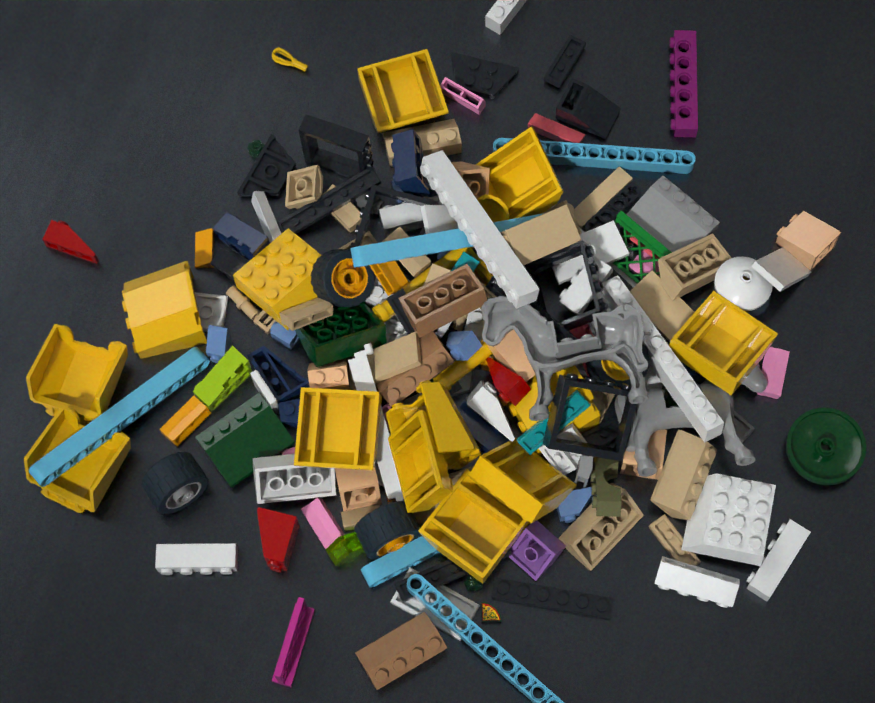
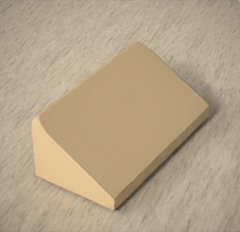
M377 504L341 512L344 531L354 530L356 523L361 518L379 508L380 505Z

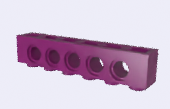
M674 30V35L670 37L669 43L670 48H673V53H670V64H673V70H670V81H673V86L670 87V97H673L670 113H674V119H671V130H674V137H696L698 131L696 31ZM680 115H686L687 118H682Z

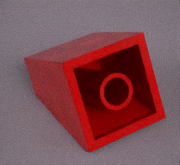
M258 507L257 515L264 559L270 570L275 572L287 571L300 528L298 519L293 515Z

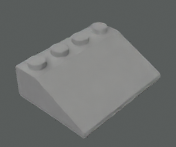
M665 176L659 178L626 214L671 252L679 250L712 233L715 234L720 224L717 219Z

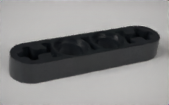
M635 183L626 185L586 222L584 231H589L590 226L594 227L597 225L599 227L615 220L620 211L625 212L640 198V187ZM629 190H630V191L635 190V191H636V192H635V195H634V194H631V195L628 197V200H627L626 197H627L628 194H629ZM616 201H622L624 203V207L620 209L616 208L614 206V203ZM603 213H609L611 215V219L607 221L603 220L601 218V215Z

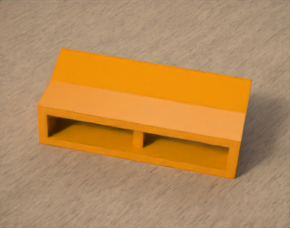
M396 261L369 265L388 296L396 293L409 283Z
M193 396L160 428V431L178 447L211 412L206 405Z

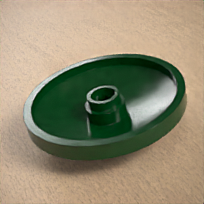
M816 408L805 412L795 420L787 435L786 451L791 465L803 478L820 485H835L847 481L860 469L866 455V440L858 423L848 414L833 408Z

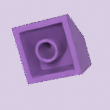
M536 520L525 528L510 549L512 555L509 558L537 581L555 562L566 545Z

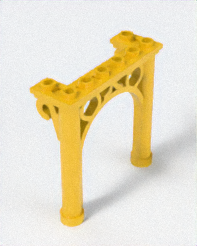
M473 247L451 250L434 263L452 270L462 253L466 252L480 262L474 274L476 277L478 274L486 282L485 286L493 276L487 270L484 261L475 254ZM431 266L401 289L408 294L424 286ZM387 300L381 304L378 303L372 308L374 314L383 323L395 315ZM482 339L480 341L482 347L468 361H455L435 376L433 380L434 382H440L449 391L452 385L493 353Z

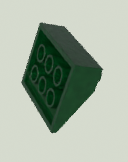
M364 302L352 307L335 306L333 307L332 316L295 330L308 357L316 367L325 366L328 363L353 356L354 353L365 350V344L371 343L373 349L387 344L386 325Z
M260 393L195 437L202 450L231 488L253 473L252 458L278 456L295 444L294 439Z

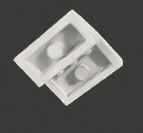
M573 423L560 430L557 438L587 443ZM544 444L538 448L548 462L564 475L577 469L580 456H588L548 449Z

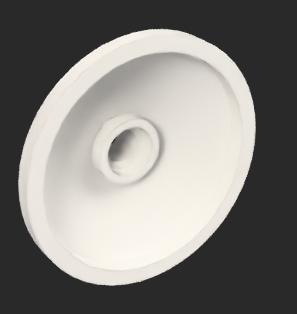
M734 257L725 261L717 270L714 279L716 293L743 311L755 310L769 299L773 285L752 268V264L756 261L755 259ZM746 276L749 280H744L743 277Z

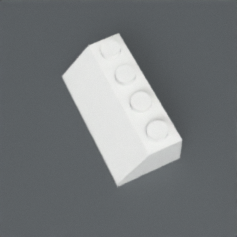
M295 454L252 458L257 504L335 496V468L294 466Z

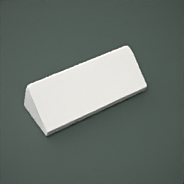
M254 191L251 202L262 229L271 243L281 235V231L264 191Z

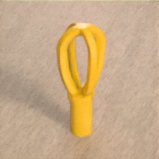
M277 47L273 50L272 59L276 63L296 67L304 72L307 71L308 65L298 61L285 49ZM276 53L281 54V55L285 56L286 58H288V59L291 60V61H288V60H285V59H283V58H281V57H278V56H276L275 54H276Z

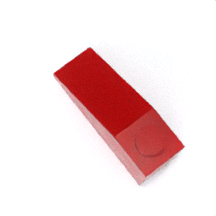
M51 220L42 239L46 247L98 264L99 260L96 254L66 222Z
M488 357L486 361L494 386L500 393L498 395L499 398L506 404L510 402L516 406L531 388L523 377Z

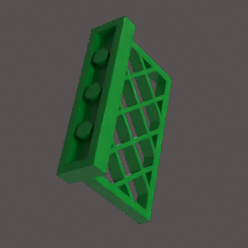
M620 211L614 220L615 225L619 224L624 228V235L621 237L622 239L624 238L627 250H639V261H629L627 256L626 262L615 261L612 263L637 284L640 281L636 277H641L642 280L643 276L648 274L643 273L642 263L653 262V271L660 275V272H656V262L659 259H655V254L662 258L672 252L623 211ZM635 237L638 239V247L628 248L627 238ZM650 249L653 259L642 260L641 250ZM629 264H640V274H631L629 272Z

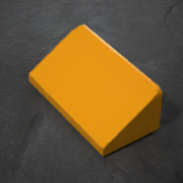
M209 228L195 232V268H214L210 263L214 258L213 229Z

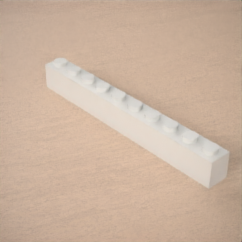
M443 150L424 156L420 166L421 174L427 178L430 187L436 191L441 203L445 204L450 216L454 217L459 229L465 233L469 244L473 245L478 257L484 261L489 273L493 274L498 286L506 293L508 301L512 302L516 309L535 302L539 293L538 286Z
M617 275L603 282V297L606 299L611 311L627 303L636 308L640 313L644 330L643 344L648 349L650 367L704 443L721 435L724 426L723 420L620 277Z

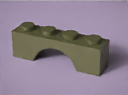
M593 457V470L590 474V482H594L591 483V495L595 496H592V508H596V516L621 517V488L607 482L610 479L617 478L618 461Z

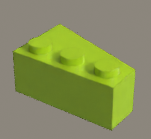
M232 345L206 377L195 386L193 391L195 397L206 405L210 412L214 411L250 376L252 369L249 360Z

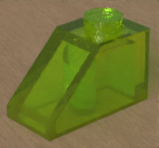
M355 532L338 537L326 549L335 566L347 563L365 552Z

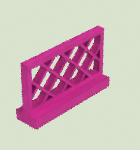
M298 597L297 603L294 606L272 678V682L288 687L293 685L315 613V609L308 607L304 598Z

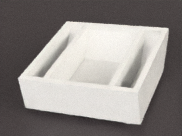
M717 473L708 475L691 519L687 520L681 550L761 566L776 485Z

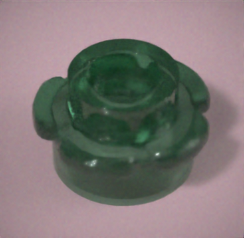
M260 140L250 142L247 146L248 153L257 158L265 144L261 143Z
M473 576L467 577V580L464 582L468 591H477L483 588L482 583Z

